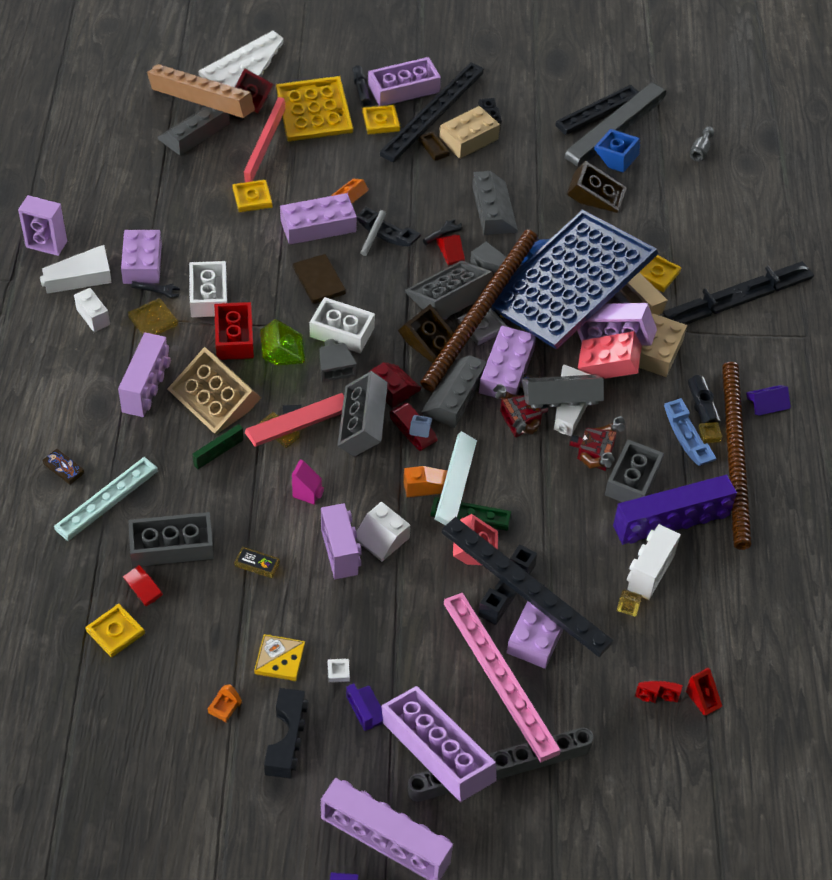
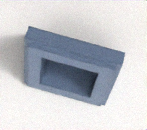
M413 415L410 435L427 438L432 418Z

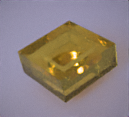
M718 422L699 424L698 429L703 443L721 442L722 435Z

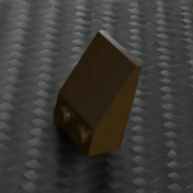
M585 161L574 172L566 195L580 204L617 213L627 187Z
M431 304L398 330L409 346L432 363L435 362V359L454 334Z

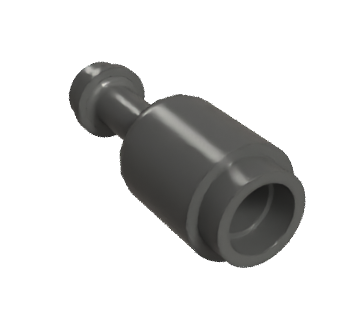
M706 127L703 130V137L695 140L690 150L692 160L701 161L706 157L711 146L709 138H712L714 135L712 127Z

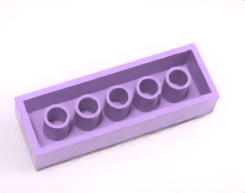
M418 686L382 705L383 724L460 802L496 781V762Z
M335 778L321 798V819L427 880H440L451 862L453 847L448 838L443 835L438 836L423 824L418 825L411 821L410 817L404 813L395 812L388 804L384 802L379 803L372 799L371 795L367 792L356 790L349 782L345 780L340 781Z

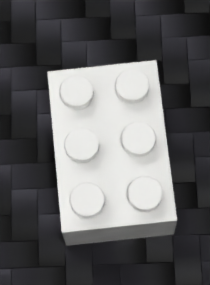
M226 261L189 262L191 317H214V304L227 303Z
M324 297L310 321V337L324 342L328 339H333L336 344L344 343L349 350L361 353L374 330L375 313Z
M658 524L655 531H650L647 537V544H643L639 550V558L634 559L630 565L629 570L631 571L627 577V581H629L627 590L650 600L675 556L681 534Z

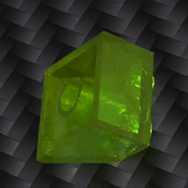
M274 319L260 330L263 359L276 366L302 364L305 362L301 333L277 319Z

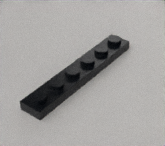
M630 84L557 120L555 126L567 135L618 110L637 95L639 91Z

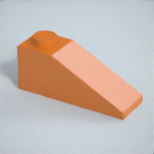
M426 466L404 468L406 497L442 494L448 471Z

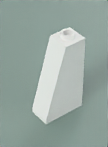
M104 245L42 268L43 276H40L41 285L46 287L47 294L112 283Z
M563 365L561 376L591 375L567 365ZM580 402L578 406H569L568 403H561V406L556 409L554 430L572 436L588 405L587 402Z

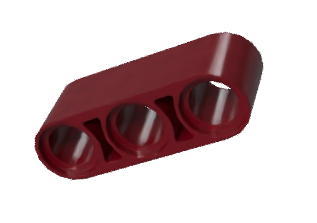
M406 402L391 410L390 417L415 448L422 451L436 443L437 436L432 428H430L427 438L410 435L413 415H420Z

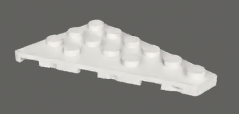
M271 31L199 70V76L235 87L244 68L262 76L264 70L271 63L274 54H277L278 49L283 45V38L275 31Z

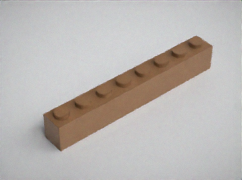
M159 64L147 72L153 90L242 118L255 110L251 93Z

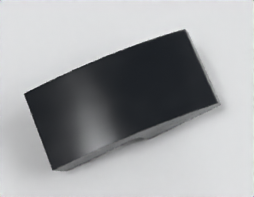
M495 98L479 99L478 105L498 123H502L500 110L496 105Z

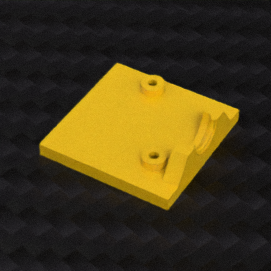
M340 76L276 84L278 98L285 99V112L282 118L288 141L353 133V126Z

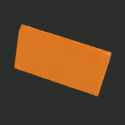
M352 179L331 196L347 193L352 204L365 194L368 188L363 179Z

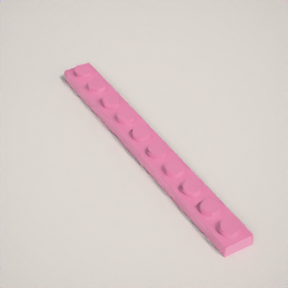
M460 593L444 599L446 609L540 763L560 755V748L464 594Z

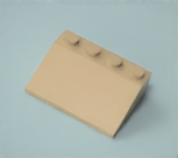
M205 347L168 388L181 403L216 435L250 412L261 399L252 388Z

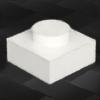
M328 659V682H349V659Z

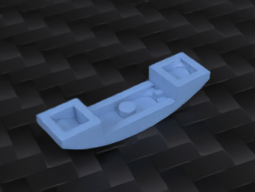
M682 398L665 403L664 407L671 427L688 456L698 466L715 461L716 457L708 443H703L690 421V412Z

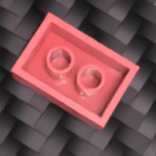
M634 331L582 340L578 369L591 375L596 374L603 379L638 374L642 345Z

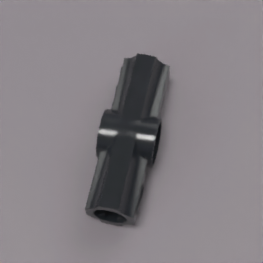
M694 375L688 379V385L695 401L694 409L699 413L703 426L707 427V429L714 428L720 423V418L713 403L714 395L708 389L704 377Z

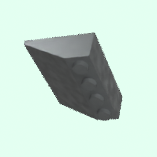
M460 261L405 291L422 310L431 304L441 318L446 320L450 315L461 312L463 308L474 305L493 277L492 271Z

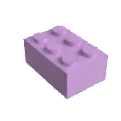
M27 195L18 209L26 247L59 256L67 243L61 204Z
M124 230L121 263L123 284H132V281L159 284L162 248L160 230Z
M345 503L321 508V532L334 579L358 575V567L361 566L359 556L361 555V547L359 543L356 544L355 539H357L356 529L351 527L352 516L350 510H346Z
M527 601L509 639L507 654L546 668L563 629Z

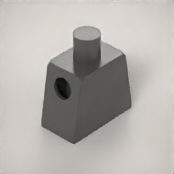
M333 339L326 340L324 342L325 346L319 348L321 381L325 382L356 376V362L346 344H336Z

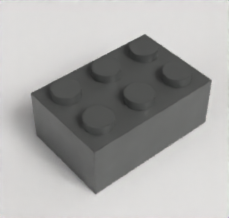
M627 440L607 482L605 496L621 502L647 496L661 467L664 453Z

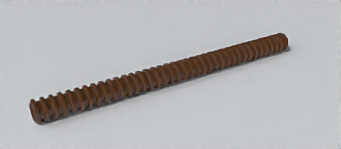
M527 229L518 239L513 249L505 258V261H503L458 326V329L455 330V333L420 381L424 389L428 391L436 389L441 378L447 373V370L456 360L464 345H466L489 309L495 303V300H497L519 268V265L538 240L535 232Z
M731 361L724 363L722 370L729 479L737 492L731 510L733 541L736 549L745 550L750 548L752 544L739 365Z

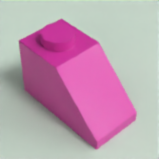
M299 460L292 473V494L294 498L314 505L317 498H321L324 492L322 478L307 463Z

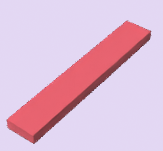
M279 97L273 107L244 170L245 182H252L285 112L284 98Z
M343 393L337 394L246 428L245 434L254 447L335 417L342 414L344 395Z

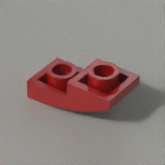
M140 565L123 576L126 583L146 607L163 595Z
M665 681L640 682L634 697L655 703L657 696L666 701L678 702L683 685Z

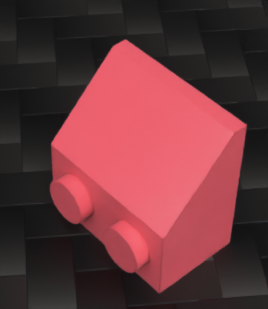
M473 514L461 519L464 524L498 549L497 530ZM453 543V556L466 565H481Z

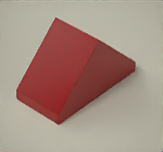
M460 235L436 239L448 266L460 261L465 262Z
M706 668L690 677L686 693L703 715L706 716L722 707L710 668Z

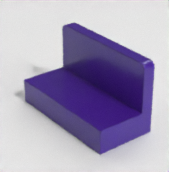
M778 385L746 392L747 400H752L754 403L755 415H763L791 408L787 386Z
M354 683L346 686V697L364 731L383 724L382 707L371 687L366 686L357 690Z

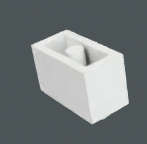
M91 288L74 295L77 311L93 332L110 325L108 310Z

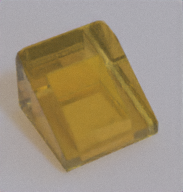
M623 590L617 611L636 616L642 595Z

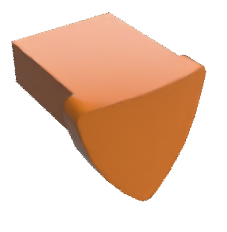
M232 685L223 686L208 707L209 714L224 722L228 721L237 706H240L242 703L238 692Z

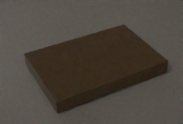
M326 254L293 263V269L312 304L322 302L324 297L332 299L346 294V289Z

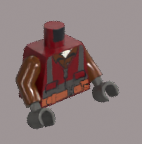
M498 384L493 391L497 392L495 394L497 399H502L500 412L514 437L516 438L524 433L532 435L541 424L542 414L548 412L547 404H542V408H531V405L526 404L524 396L511 394L506 391L502 384Z
M618 416L613 420V423L603 427L586 428L583 438L575 435L571 436L569 446L579 448L577 458L588 468H599L606 471V468L611 467V461L615 460L612 450L617 434L616 429L619 432L624 431L625 426L623 424H625V420L623 417Z

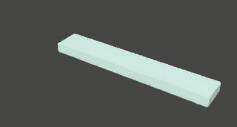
M462 431L457 435L435 520L444 525H447L458 515L477 440Z
M143 457L54 526L55 530L67 541L71 540L157 473L158 468Z

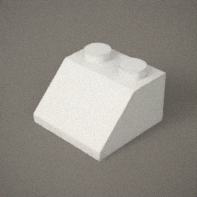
M380 502L365 516L356 531L357 539L355 540L383 562L410 538V524L384 503Z

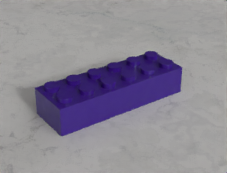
M723 475L621 502L617 506L613 527L623 545L647 538L650 531H655L658 524L675 531L682 528L687 529L700 523L706 524L718 518L724 519L730 516L737 492L729 477Z

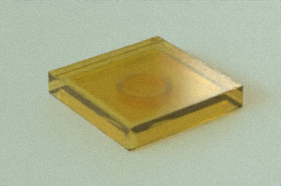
M160 298L128 312V317L142 335H144V332L157 335L178 325L177 319Z

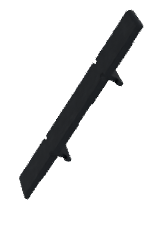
M803 261L776 271H772L769 266H766V277L762 275L712 294L704 288L702 291L704 293L703 300L699 298L665 310L663 314L668 319L687 325L711 316L712 312L717 314L772 294L775 290L780 291L810 280L814 277V274Z

